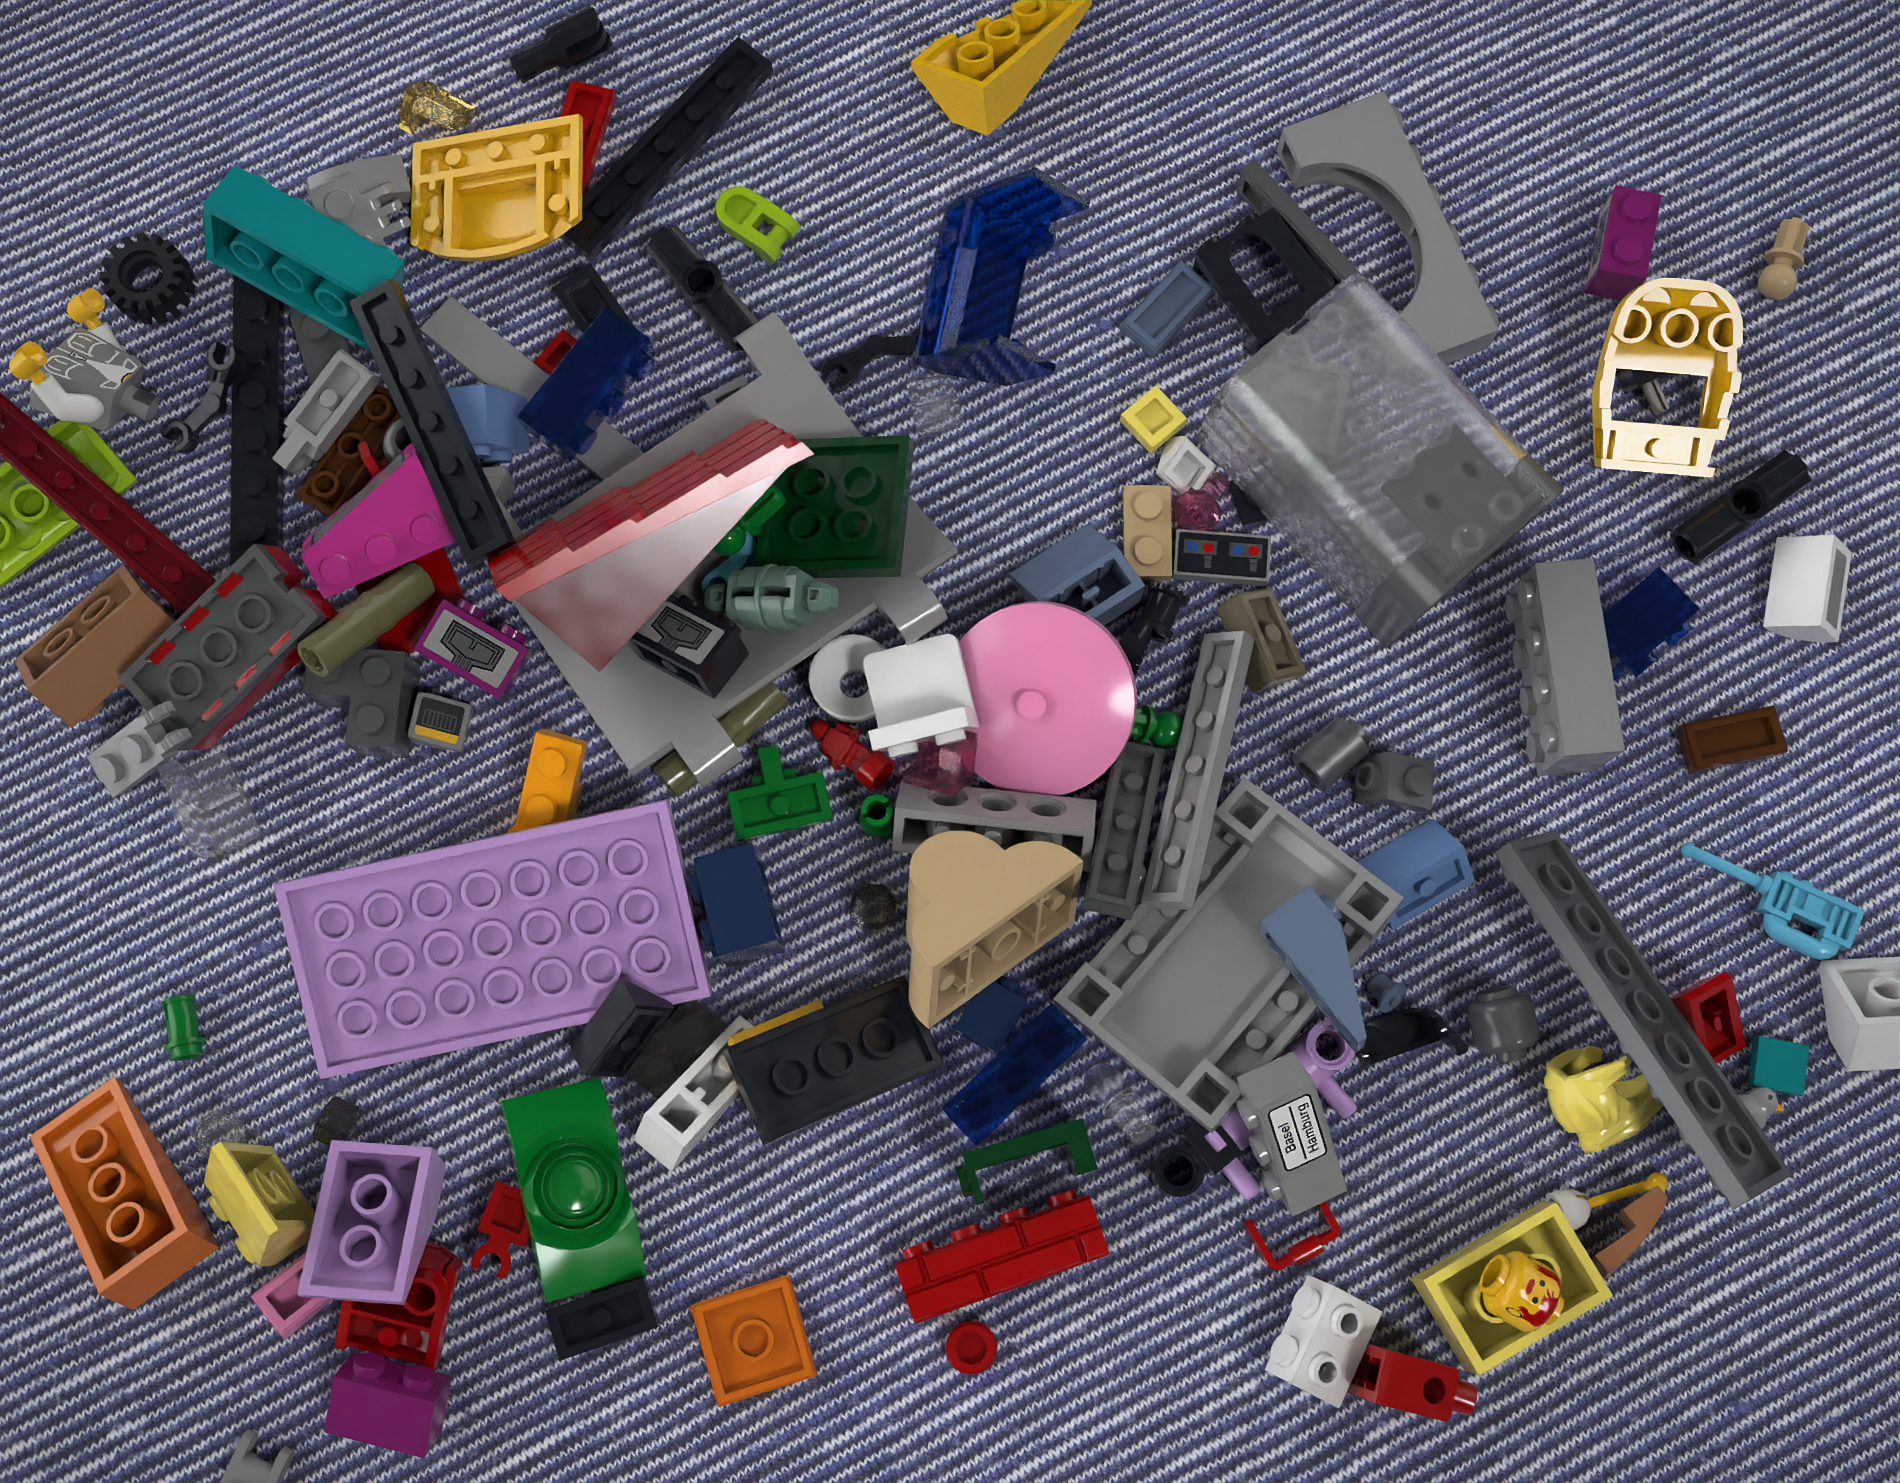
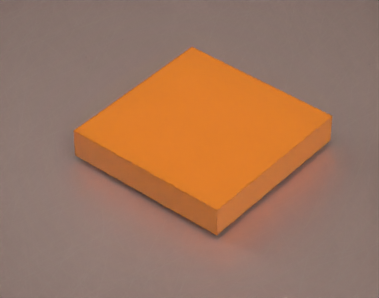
M790 1274L690 1305L718 1407L818 1376Z

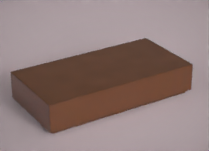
M1774 705L1686 723L1675 728L1689 774L1770 758L1788 752Z

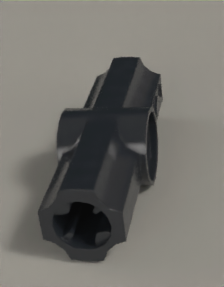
M676 224L662 227L652 235L651 240L645 246L647 255L685 298L690 311L705 321L731 353L739 350L743 351L738 341L734 342L733 338L759 320L722 279L719 268L713 262L704 258ZM701 284H711L714 286L706 293L699 294L694 292L696 287Z
M1783 450L1749 476L1734 483L1724 494L1671 531L1670 536L1673 539L1674 548L1684 560H1689L1695 565L1699 564L1811 482L1808 475V466L1797 454L1793 455ZM1733 500L1745 505L1748 515L1740 513L1735 508Z

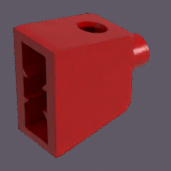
M1371 1344L1367 1345L1346 1392L1375 1404L1444 1422L1450 1420L1452 1411L1470 1415L1475 1408L1477 1400L1476 1386L1473 1383L1459 1380V1369Z

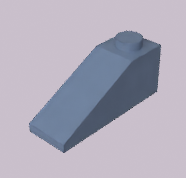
M1309 885L1260 921V935L1356 1054L1364 1048L1367 1035L1342 924L1338 921L1342 918V914L1329 896L1325 893L1318 896Z

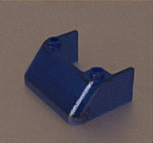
M1036 167L956 198L949 205L942 219L918 328L921 327V330L915 340L914 362L934 373L1002 386H1009L1054 374L1056 364L1028 350L1024 343L1017 339H1010L1026 262L1046 254L1054 245L1057 221L1089 209L1090 200Z

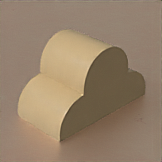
M970 831L939 833L928 838L918 846L912 855L909 866L906 936L911 947L909 1002L914 1014L928 1029L1074 923L1083 860L1065 847L1043 841L1023 842L1004 850L988 837Z

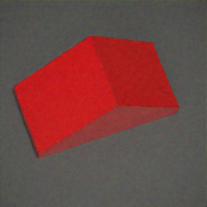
M1727 972L1701 979L1671 996V999L1716 1064L1746 1047L1733 978Z

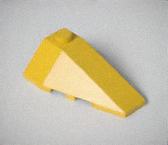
M1020 0L1012 4V13L993 21L986 16L975 21V30L957 38L951 32L939 38L911 61L912 70L951 122L988 136L1015 113L1089 10L1092 0Z

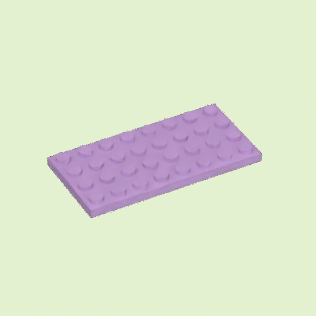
M669 799L274 884L320 1079L588 1023L620 980L631 982L671 1002L672 1005L711 997L713 994Z

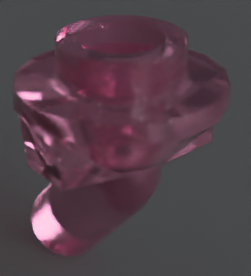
M1216 472L1201 490H1194L1190 487L1178 497L1174 504L1173 513L1175 520L1181 528L1198 531H1211L1219 522L1221 513L1216 500L1230 485L1225 476Z

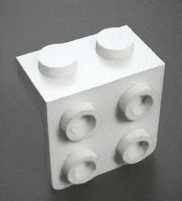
M943 634L917 641L912 645L909 644L907 646L905 644L875 652L864 658V671L878 724V729L868 731L873 751H888L890 758L900 757L918 752L917 743L936 739L937 746L947 745L965 740L964 731L979 728L959 641L954 635Z

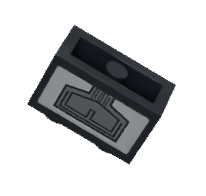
M670 595L629 640L641 660L713 699L717 697L749 655L739 636L741 629L735 622L722 614L713 617L705 613L698 603L686 595H680L679 598Z

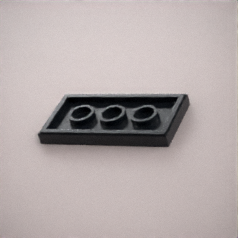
M904 975L726 1047L722 1051L763 1146L945 1066L930 1030L920 1022L910 1006L909 984Z

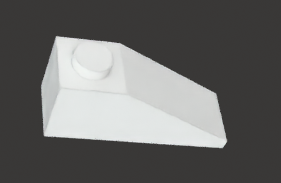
M741 1015L651 1106L640 1122L633 1140L671 1172L702 1140L740 1094L722 1051L729 1047L727 1040L731 1036L754 1027Z

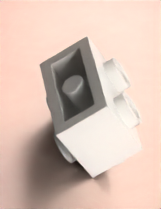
M1307 1275L1303 1286L1294 1296L1292 1311L1281 1335L1275 1339L1271 1347L1270 1359L1265 1370L1340 1408L1382 1311L1336 1286Z

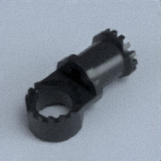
M1151 582L1147 588L1150 596L1141 616L1134 618L1131 627L1128 626L1126 628L1120 645L1131 664L1134 675L1137 674V670L1140 668L1137 665L1142 663L1141 657L1145 656L1146 653L1144 651L1148 649L1149 646L1147 644H1150L1151 640L1160 643H1170L1174 637L1171 631L1180 608H1185L1189 602V596L1183 594V591H1178L1179 588L1175 587L1172 591L1170 590V584L1166 586L1164 582Z

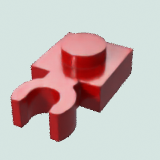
M496 1181L476 1230L490 1236L487 1244L480 1246L473 1254L471 1269L477 1271L481 1259L485 1255L494 1254L501 1262L496 1278L502 1280L511 1267V1257L508 1252L510 1244L525 1248L530 1234L520 1189Z

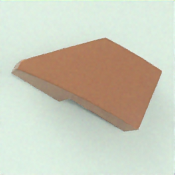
M1658 1185L1621 1211L1617 1219L1628 1233L1593 1257L1592 1262L1603 1280L1613 1274L1631 1257L1659 1219L1668 1197Z

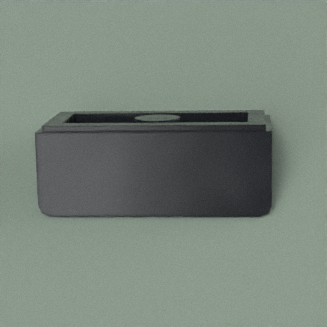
M618 981L571 1046V1052L583 1075L624 1077L674 1010L672 1003L631 982Z

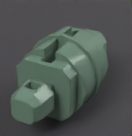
M766 564L762 567H745L743 570L732 571L728 576V583L713 584L706 589L704 604L706 608L717 614H727L729 619L743 626L746 630H764L765 632L777 633L779 630H797L800 626H811L814 621V614L830 613L836 610L839 605V590L828 583L815 582L814 577L799 570L796 566Z

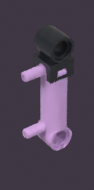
M1325 1020L1307 1029L1300 1037L1286 1047L1278 1058L1293 1051L1315 1082L1316 1089L1341 1119H1347L1357 1110V1106L1332 1076L1352 1061L1355 1052L1331 1022ZM1320 1034L1331 1035L1338 1043V1055L1332 1061L1323 1059L1316 1051L1315 1043ZM1237 1107L1213 1133L1195 1121L1178 1135L1184 1146H1169L1159 1151L1152 1159L1149 1170L1150 1179L1154 1187L1163 1195L1169 1197L1188 1196L1200 1187L1205 1171L1209 1176H1212L1222 1170L1245 1200L1251 1199L1260 1191V1185L1237 1157L1250 1145L1248 1138L1255 1135L1254 1130L1247 1128ZM1171 1157L1182 1158L1187 1162L1190 1170L1186 1183L1178 1187L1171 1185L1164 1176V1165Z

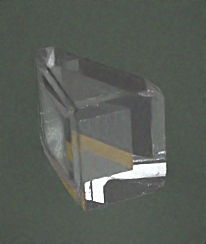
M951 373L906 382L915 429L918 435L923 436L958 429L962 426L959 399Z

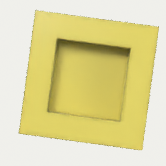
M1154 386L1121 414L1120 422L1152 454L1186 426L1187 417L1157 386Z

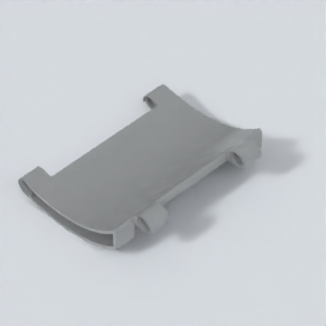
M772 312L733 338L734 342L738 341L753 363L758 378L542 522L551 517L558 522L608 491L619 486L628 488L691 450L699 454L758 419H766L769 423L782 428L787 434H792L796 439L863 436L828 390L782 320ZM496 495L497 502L514 539L521 536L523 532ZM909 495L901 577L815 578V582L828 583L839 590V605L836 610L830 613L814 614V621L811 626H800L797 630H779L777 633H770L764 630H746L743 626L737 624L741 629L739 636L749 655L715 699L641 660L629 641L599 672L515 599L512 600V603L633 777L673 749H676L704 789L736 767L744 759L731 738L717 721L718 718L877 609L885 620L887 618L892 620L903 636L907 646L909 644L912 645L948 620L941 603L921 579L957 555L958 550ZM712 549L671 595L677 598L680 595H686L698 603L705 613L716 617L717 613L705 607V594L702 591V582L711 571L728 560L730 556L720 555ZM755 559L751 560L747 567H755ZM485 560L484 563L489 568L488 562Z

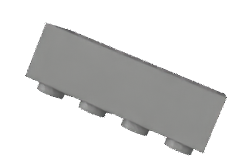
M1594 558L1535 563L1509 591L1510 594L1506 596L1505 601L1506 616L1510 623H1514L1517 638L1512 647L1513 662L1517 669H1521L1524 687L1520 689V708L1524 716H1529L1531 734L1527 737L1528 758L1531 763H1536L1538 776L1596 771L1624 752L1625 747Z

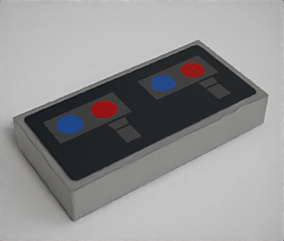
M1176 529L1172 579L1267 586L1270 571L1271 536Z

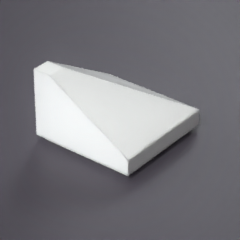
M1185 436L1171 437L1164 445L1156 474L1187 503H1191L1216 465Z

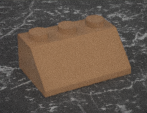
M123 564L14 661L28 691L69 727L73 728L81 720L88 721L96 716L105 704L104 699L118 687L125 688V685L118 678L176 619Z

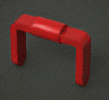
M1326 1201L1316 1206L1330 1229L1318 1236L1315 1234L1310 1235L1288 1248V1253L1274 1260L1252 1220L1248 1219L1243 1222L1263 1260L1270 1269L1282 1270L1292 1263L1299 1267L1324 1252L1322 1246L1339 1236L1340 1226Z

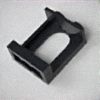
M1274 207L1260 216L1257 213L1248 215L1237 224L1235 231L1223 238L1214 236L1208 239L1196 251L1193 270L1200 276L1203 274L1206 276L1246 332L1243 347L1252 360L1256 359L1258 353L1264 354L1289 339L1287 333L1302 320L1308 319L1310 325L1327 316L1337 296ZM1261 239H1264L1272 247L1304 292L1301 296L1267 315L1230 261L1231 257Z

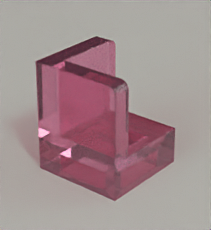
M964 731L965 740L937 746L936 739L919 743L918 758L903 772V782L955 797L974 778L978 734Z

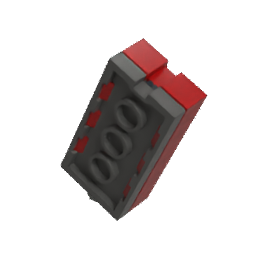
M253 544L118 679L142 705V711L139 716L163 702L171 701L176 711L168 719L161 722V725L167 734L176 729L188 728L193 738L180 747L182 751L210 749L301 660L297 650L298 643L339 612L327 599L323 598L319 590L306 589L299 583L305 574L281 547Z

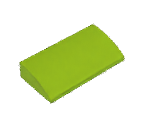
M59 420L46 430L47 433L120 496L139 482L96 428L77 422ZM7 462L0 466V589L81 527Z

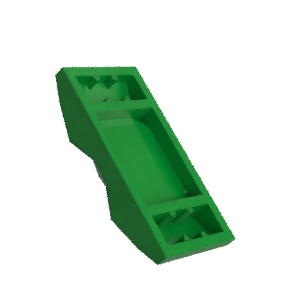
M598 1077L501 1101V1109L544 1302L548 1303L646 1276L636 1214L626 1185L617 1132L601 1078Z

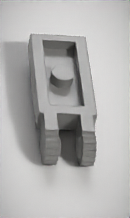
M171 701L163 702L145 714L138 716L87 756L94 767L97 777L104 783L113 798L129 791L179 753L177 749L193 738L187 727L176 729L167 734L161 725V722L168 719L176 711Z

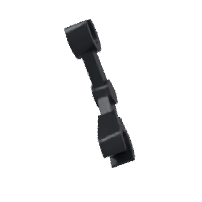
M923 326L915 329L910 336L882 337L880 335H872L855 352L853 351L829 360L823 367V378L825 379L834 370H843L846 373V377L834 385L835 392H843L852 385L865 366L883 356L912 354L919 360H930L936 356L937 349L929 348L923 350L917 347L916 342L921 338H935V330Z
M214 342L210 346L207 357L210 380L207 394L203 397L201 404L183 422L172 421L163 429L162 438L173 441L183 432V440L172 451L184 455L195 451L199 444V433L217 416H222L226 412L228 407L226 398L229 386L233 384L245 363V354L242 349L231 346L229 359L224 363L223 359L227 346L218 342Z

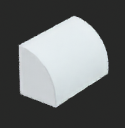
M1835 535L1777 537L1763 623L1765 629L1797 640L1839 642L1852 552Z

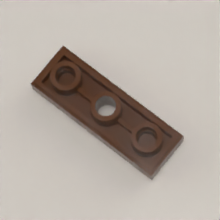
M378 384L326 454L324 453L296 495L301 502L330 517L364 488L372 475L363 462L360 451L358 450L354 454H350L353 448L358 447L357 444L366 440L378 461L383 460L385 457L383 450L385 433L392 423L401 418L388 389Z

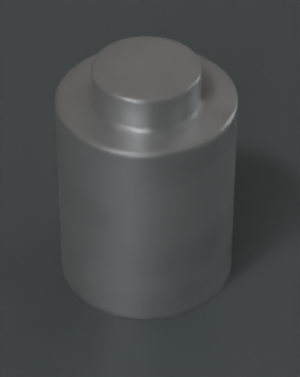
M1335 717L1294 753L1292 760L1300 773L1315 788L1325 792L1369 753L1366 745L1369 737L1362 726L1355 720L1349 718L1345 721Z

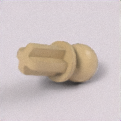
M1801 218L1784 219L1780 224L1773 248L1766 252L1765 260L1769 266L1760 273L1758 288L1761 294L1770 300L1787 298L1794 292L1797 286L1795 270L1803 266L1804 257L1801 253L1809 231L1808 224L1801 221Z

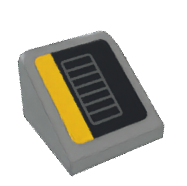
M419 691L408 730V738L416 745L463 753L473 706Z

